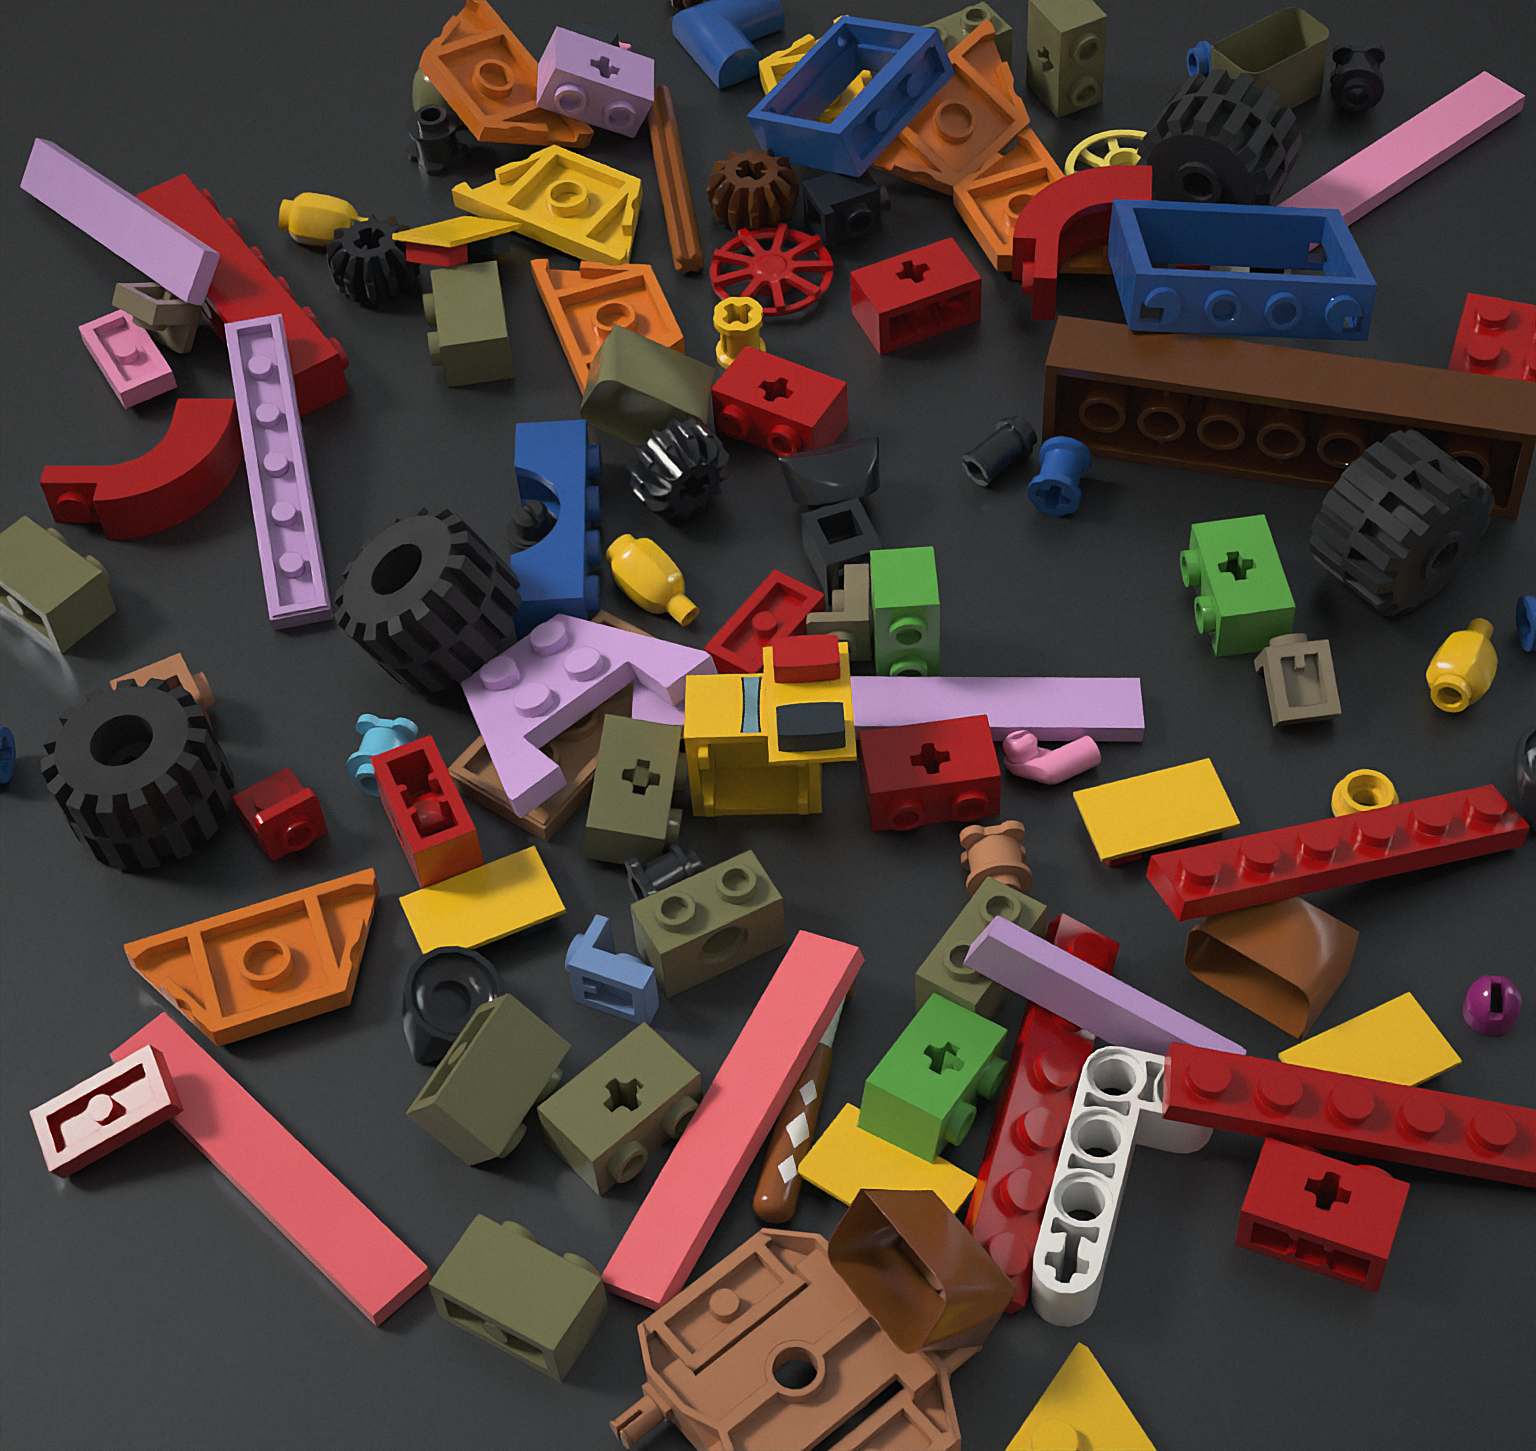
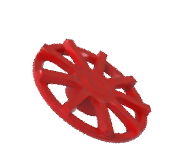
M779 223L777 228H763L753 231L743 228L738 230L737 237L713 252L710 280L715 293L721 300H725L731 297L724 290L726 286L750 279V284L739 298L750 297L753 299L757 293L773 296L775 308H763V317L784 316L811 306L825 294L833 278V260L818 235L810 236L800 231L788 229L787 223ZM774 239L772 248L769 251L764 250L757 242ZM785 240L799 243V245L789 251L782 252ZM746 245L754 257L733 252ZM811 251L820 259L815 261H795ZM724 263L746 267L745 269L720 275ZM818 272L824 276L820 286L817 287L795 273ZM792 286L807 295V298L785 306L783 293L790 290Z

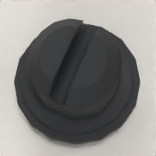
M527 500L524 507L521 503L517 504L511 511L512 520L507 525L506 535L509 543L517 549L524 551L536 545L552 531L557 523L556 518L548 513L547 506L538 500Z

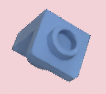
M597 914L585 935L577 934L574 937L566 955L565 970L570 973L574 1002L639 1025L643 1022L650 1025L659 1008L655 969L647 966L640 959L625 953L615 955L611 920Z

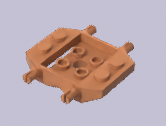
M763 1228L637 1326L648 1380L642 1385L644 1397L615 1420L610 1421L609 1425L618 1440L621 1439L622 1444L627 1449L632 1448L633 1444L662 1421L667 1423L671 1420L698 1451H811L897 1380L904 1388L828 1451H961V1434L949 1380L951 1373L975 1353L980 1352L983 1347L981 1345L913 1354L901 1352L832 1268L827 1253L829 1242L821 1234ZM792 1360L808 1362L817 1371L816 1378L812 1383L802 1389L793 1390L785 1388L774 1377L781 1365Z

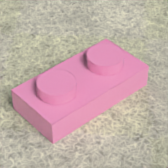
M120 309L78 328L85 346L120 402L127 409L177 387L171 368L147 331L132 322L133 316Z

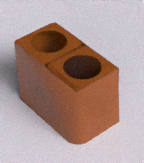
M1295 896L1202 917L1188 934L1184 961L1187 969L1197 979L1298 1039L1304 1032L1303 1041L1349 974L1358 942L1359 931L1304 901L1302 898Z
M860 1188L828 1243L827 1253L832 1268L894 1345L906 1354L981 1346L1018 1289L933 1190ZM934 1289H936V1290H941V1289H943V1290L941 1291L940 1294H938Z

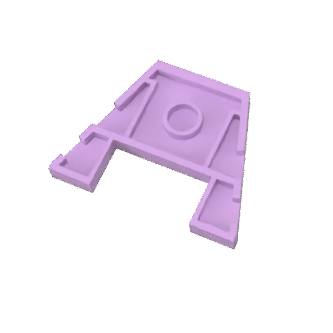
M558 613L547 622L535 627L529 635L502 654L492 658L487 664L485 663L478 671L460 684L515 814L522 818L567 785L560 767L538 750L633 680L640 681L669 704L675 706L685 699L686 675H717L718 672L712 656L705 651Z

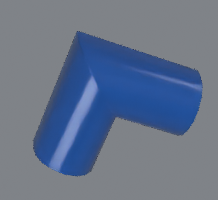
M709 0L680 11L673 17L672 31L675 38L719 90L759 75V61L763 60V58L750 41L785 28L781 0Z

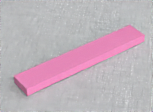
M1484 71L1276 207L1339 209L1346 225L1349 226L1521 112L1525 95ZM1310 243L1309 251L1320 244Z

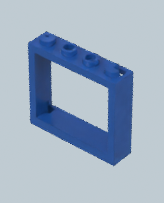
M1113 199L1107 255L1129 330L1368 341L1377 284L1339 209ZM1310 243L1322 244L1324 248L1323 255L1309 254ZM1151 263L1323 271L1325 276L1152 268ZM1145 303V306L1148 308H1160L1159 319L1141 318V304ZM1344 317L1349 328L1343 327Z

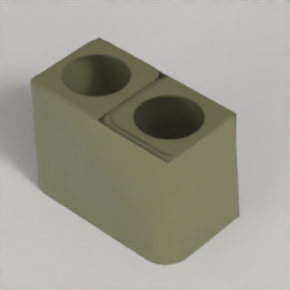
M1283 8L1214 43L1213 47L1211 46V71L1227 70L1229 77L1232 79H1237L1240 73L1254 77V86L1263 91L1269 86L1279 94L1275 102L1280 108L1289 106L1292 109L1322 93L1329 30L1300 8Z
M615 324L591 362L580 416L582 420L586 419L588 425L634 445L647 443L652 438V428L661 432L665 430L673 418L682 424L693 418L699 424H703L706 427L715 368Z

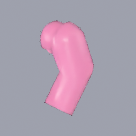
M1021 730L1009 734L1004 739L1002 745L1003 751L1006 754L1003 762L1014 776L1048 785L1059 784L1101 764L1100 751L1094 740L1087 735L1052 751L1037 747V737L1026 730Z

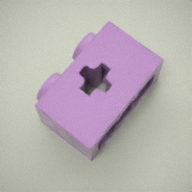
M557 26L538 64L536 106L634 138L654 102V59Z

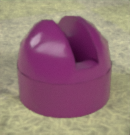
M1483 975L1473 982L1466 992L1462 1007L1463 1017L1472 1029L1483 1035L1501 1036L1507 1034L1517 1025L1522 1010V997L1518 986L1508 977ZM1491 995L1501 998V1013L1490 1012Z

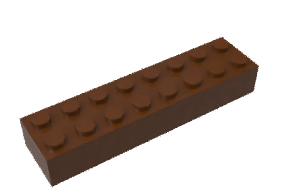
M1061 315L1058 316L1045 363L1042 445L1052 437H1069L1082 442L1089 449L1091 455L1096 457L1330 491L1351 463L1358 460L1365 450L1377 441L1381 443L1390 434L1400 430L1403 433H1406L1408 430H1414L1492 488L1490 493L1494 495V507L1489 516L1517 520L1536 444V382L1189 333L1131 331L1128 325Z

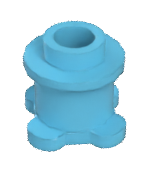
M363 714L358 718L355 727L356 731L363 735V740L358 752L353 753L346 763V772L359 790L370 796L380 797L370 757L415 741L418 727L406 718L399 717L395 720L380 719L372 714Z

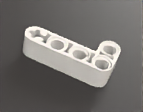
M1107 1046L1097 1049L1092 1053L1083 1066L1033 1258L1031 1301L1035 1311L1045 1321L1053 1325L1071 1327L1083 1323L1092 1315L1097 1305L1136 1144L1173 1153L1188 1154L1198 1151L1206 1145L1213 1133V1128L1162 1119L1165 1056L1126 1047ZM1117 1088L1126 1094L1113 1096L1103 1093L1101 1090ZM1102 1148L1109 1151L1112 1155L1093 1157L1086 1154L1084 1150ZM1077 1209L1087 1210L1093 1213L1096 1218L1089 1221H1078L1071 1218L1067 1213ZM1065 1257L1072 1261H1077L1076 1273L1072 1275L1070 1283L1060 1282Z

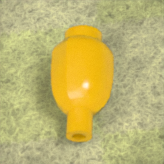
M308 192L300 194L294 201L283 199L279 211L278 227L279 231L290 233L291 237L300 244L327 248V244L334 240L335 229L350 228L351 218L360 222L367 221L369 218L358 217L354 207L345 200L329 195Z
M624 534L610 545L606 551L605 560L611 565L612 579L635 604L652 614L668 612L683 627L696 619L700 610L684 595L685 581L682 572L656 543L648 538L635 539L631 534Z
M1482 618L1471 620L1466 630L1453 632L1432 658L1426 672V679L1431 689V699L1440 709L1452 713L1463 711L1466 707L1479 701L1489 689L1496 674L1498 664L1496 651L1490 641L1494 628L1489 621Z

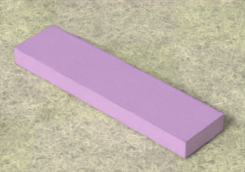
M996 916L971 944L963 963L1114 1046L1126 1047L1165 1056L1172 1042L1245 1055L1247 1051L1233 1041L1001 916Z

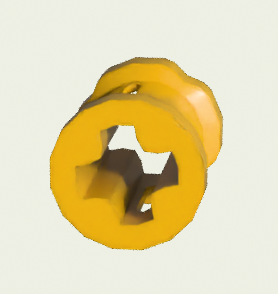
M729 297L715 306L714 327L720 333V341H718L716 346L717 362L723 368L727 369L746 345L766 352L765 342L759 336V329L762 327L763 308L758 301L750 297Z

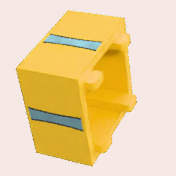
M764 673L686 675L684 742L693 815L715 817L723 815H806L809 813H822V763L769 766Z

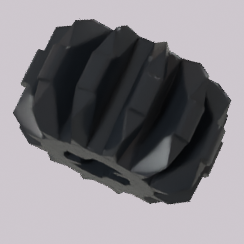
M372 214L367 221L362 222L351 218L350 228L335 229L334 240L327 244L328 253L326 254L332 282L336 285L338 292L349 294L353 303L367 297L375 306L382 297L387 296L397 300L398 290L413 289L414 278L421 273V263L406 261V241L392 239V234L410 230V226L399 225L395 216L379 221Z
M673 418L665 430L661 432L652 428V438L647 443L635 446L639 456L631 460L626 466L631 474L629 484L633 488V494L643 506H648L654 514L659 515L664 521L676 515L685 520L690 516L693 509L697 507L705 510L706 501L711 496L722 493L719 483L726 480L731 474L726 465L730 456L725 451L724 444L714 433H711L703 424H699L693 418L685 421L683 424Z

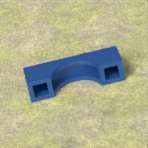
M586 419L516 423L514 467L521 505L524 507L527 500L543 502L547 506L548 513L557 520L552 531L542 541L524 551L511 555L510 569L518 577L520 586L516 591L522 596L520 610L512 615L517 641L529 635L535 627L547 622L558 613L590 621V612H599L601 610L599 576H591V566H601V541L599 530H591V522L602 521L600 487L592 486V478H602V454L600 443H590Z

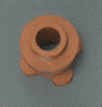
M1010 820L1001 825L990 827L971 825L960 832L961 846L966 848V851L961 854V864L965 870L971 871L966 882L967 891L971 898L988 876L1023 894H1026L1031 889L1033 876L1030 868L1023 864L1027 857L1025 847L1020 844L1026 838L1025 827L1021 822Z

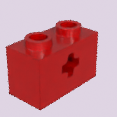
M952 237L850 272L852 315L880 355L981 320L982 278Z
M747 345L711 388L715 430L726 434L732 439L742 440L771 451L780 457L832 446L849 424L847 382Z
M987 714L859 731L860 773L872 832L890 829L905 831L914 829L919 825L955 820L971 822L984 816L1000 814L1001 773Z
M432 735L370 757L383 807L420 889L484 865L476 828Z
M1266 1137L1241 1208L1234 1245L1378 1293L1410 1184L1394 1179L1388 1172L1375 1166H1355L1324 1156L1308 1144L1282 1142ZM1318 1206L1326 1207L1330 1210H1322Z

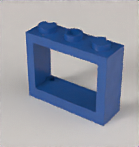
M843 15L746 117L762 151L772 148L775 157H789L790 164L860 177L948 82L955 72L938 29ZM863 70L879 72L831 124L815 121Z

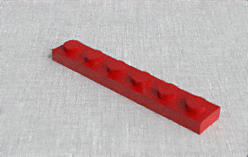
M1491 784L1152 855L1146 877L1177 920L1182 922L1522 847L1530 826L1494 785Z
M1063 913L1049 923L1045 941L1112 976L1120 943ZM1029 999L1027 1000L964 1223V1227L1018 1288L1004 1310L1009 1314L1023 1308L1026 1304L1032 1281L1033 1258L1082 1069L1087 1058L1092 1053L1096 1035Z
M1176 1042L1171 1043L1165 1054L1162 1119L1257 1137H1269L1295 1144H1308L1322 1149L1536 1188V1109Z

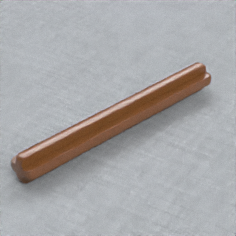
M661 84L654 88V102L646 118L675 269L682 274L690 270L698 272L704 265L703 251L671 91L667 86Z

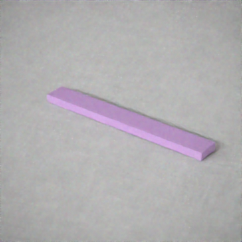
M850 676L855 740H859V731L987 714L993 741H1004L1009 734L1021 730H1026L1035 735L1037 741H1075L1086 735L1090 736L1094 741H1143L1145 725L1140 678ZM634 680L632 718L681 726V739H684L685 699L672 706L640 681Z

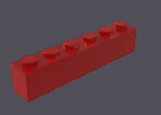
M183 173L134 196L220 253L215 273L203 303L201 316L227 347L224 324L277 314L282 315L300 418L349 394L344 370L349 368V362L341 344L336 338L327 339L323 335L319 322L312 310L307 306L303 308L298 306L286 280L282 276L273 277L260 250L256 246L247 247L234 220L231 217L222 218L213 197L207 189L199 191Z

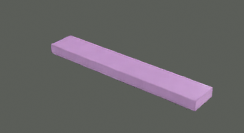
M40 138L35 139L20 185L22 189L186 303L203 305L220 258V253L52 141Z
M277 314L224 324L271 625L273 630L331 620L333 619L282 315Z

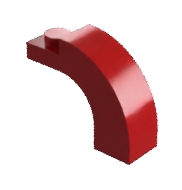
M1113 165L1076 172L1042 189L1023 208L1017 219L1013 234L1012 280H1022V296H1033L1032 320L1055 321L1057 276L1061 267L1069 258L1085 249L1108 245L1113 199L1152 201V166Z
M177 399L171 426L166 436L151 451L132 461L108 466H44L40 485L55 523H101L107 540H123L166 530L199 513L212 503L228 486L239 467L244 449L235 399Z

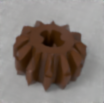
M750 146L747 153L739 154L729 151L727 160L714 162L713 172L709 176V184L707 185L708 202L711 203V210H713V214L716 216L717 223L721 225L730 224L734 234L743 228L751 229L752 231L765 227L777 228L780 221L792 220L795 205H797V197H799V182L796 179L795 171L790 166L789 157H775L772 148L761 153L754 152Z

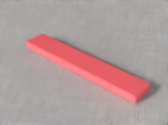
M799 931L601 1275L607 1292L656 1311L680 1293L862 967L865 959L859 947L806 931Z
M165 1012L161 1013L109 1054L115 1064L149 1044L163 1052L184 1110L169 1119V1121L376 1327L432 1279L429 1267Z

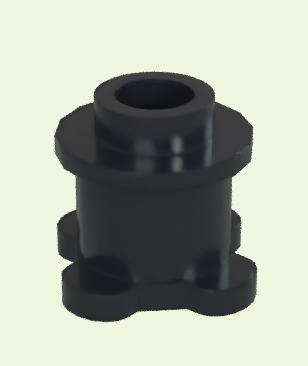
M1345 42L1336 45L1332 51V59L1336 63V67L1330 73L1331 98L1337 106L1348 111H1365L1374 107L1382 99L1384 93L1383 74L1379 69L1380 64L1385 60V49L1377 43H1371L1366 47L1352 46Z
M436 104L425 105L413 113L407 121V132L415 141V143L410 144L407 148L408 159L411 162H418L422 165L425 174L428 176H440L444 174L448 167L455 163H463L469 158L468 146L457 142L456 132L459 129V119L453 110Z
M676 843L667 846V854L642 866L634 855L624 859L629 877L627 879L628 885L636 901L705 871L694 850L690 849L683 853Z

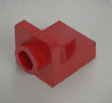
M289 767L231 796L237 813L271 862L290 852L305 848L314 839L328 832L318 797L310 787L305 789L302 787Z

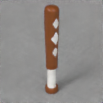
M855 981L851 984L778 1116L752 1201L754 1213L765 1222L781 1224L789 1221L794 1215L804 1179L797 1172L798 1166L811 1150L824 1090L834 1057V1052L831 1049L843 1004L853 997L856 987Z

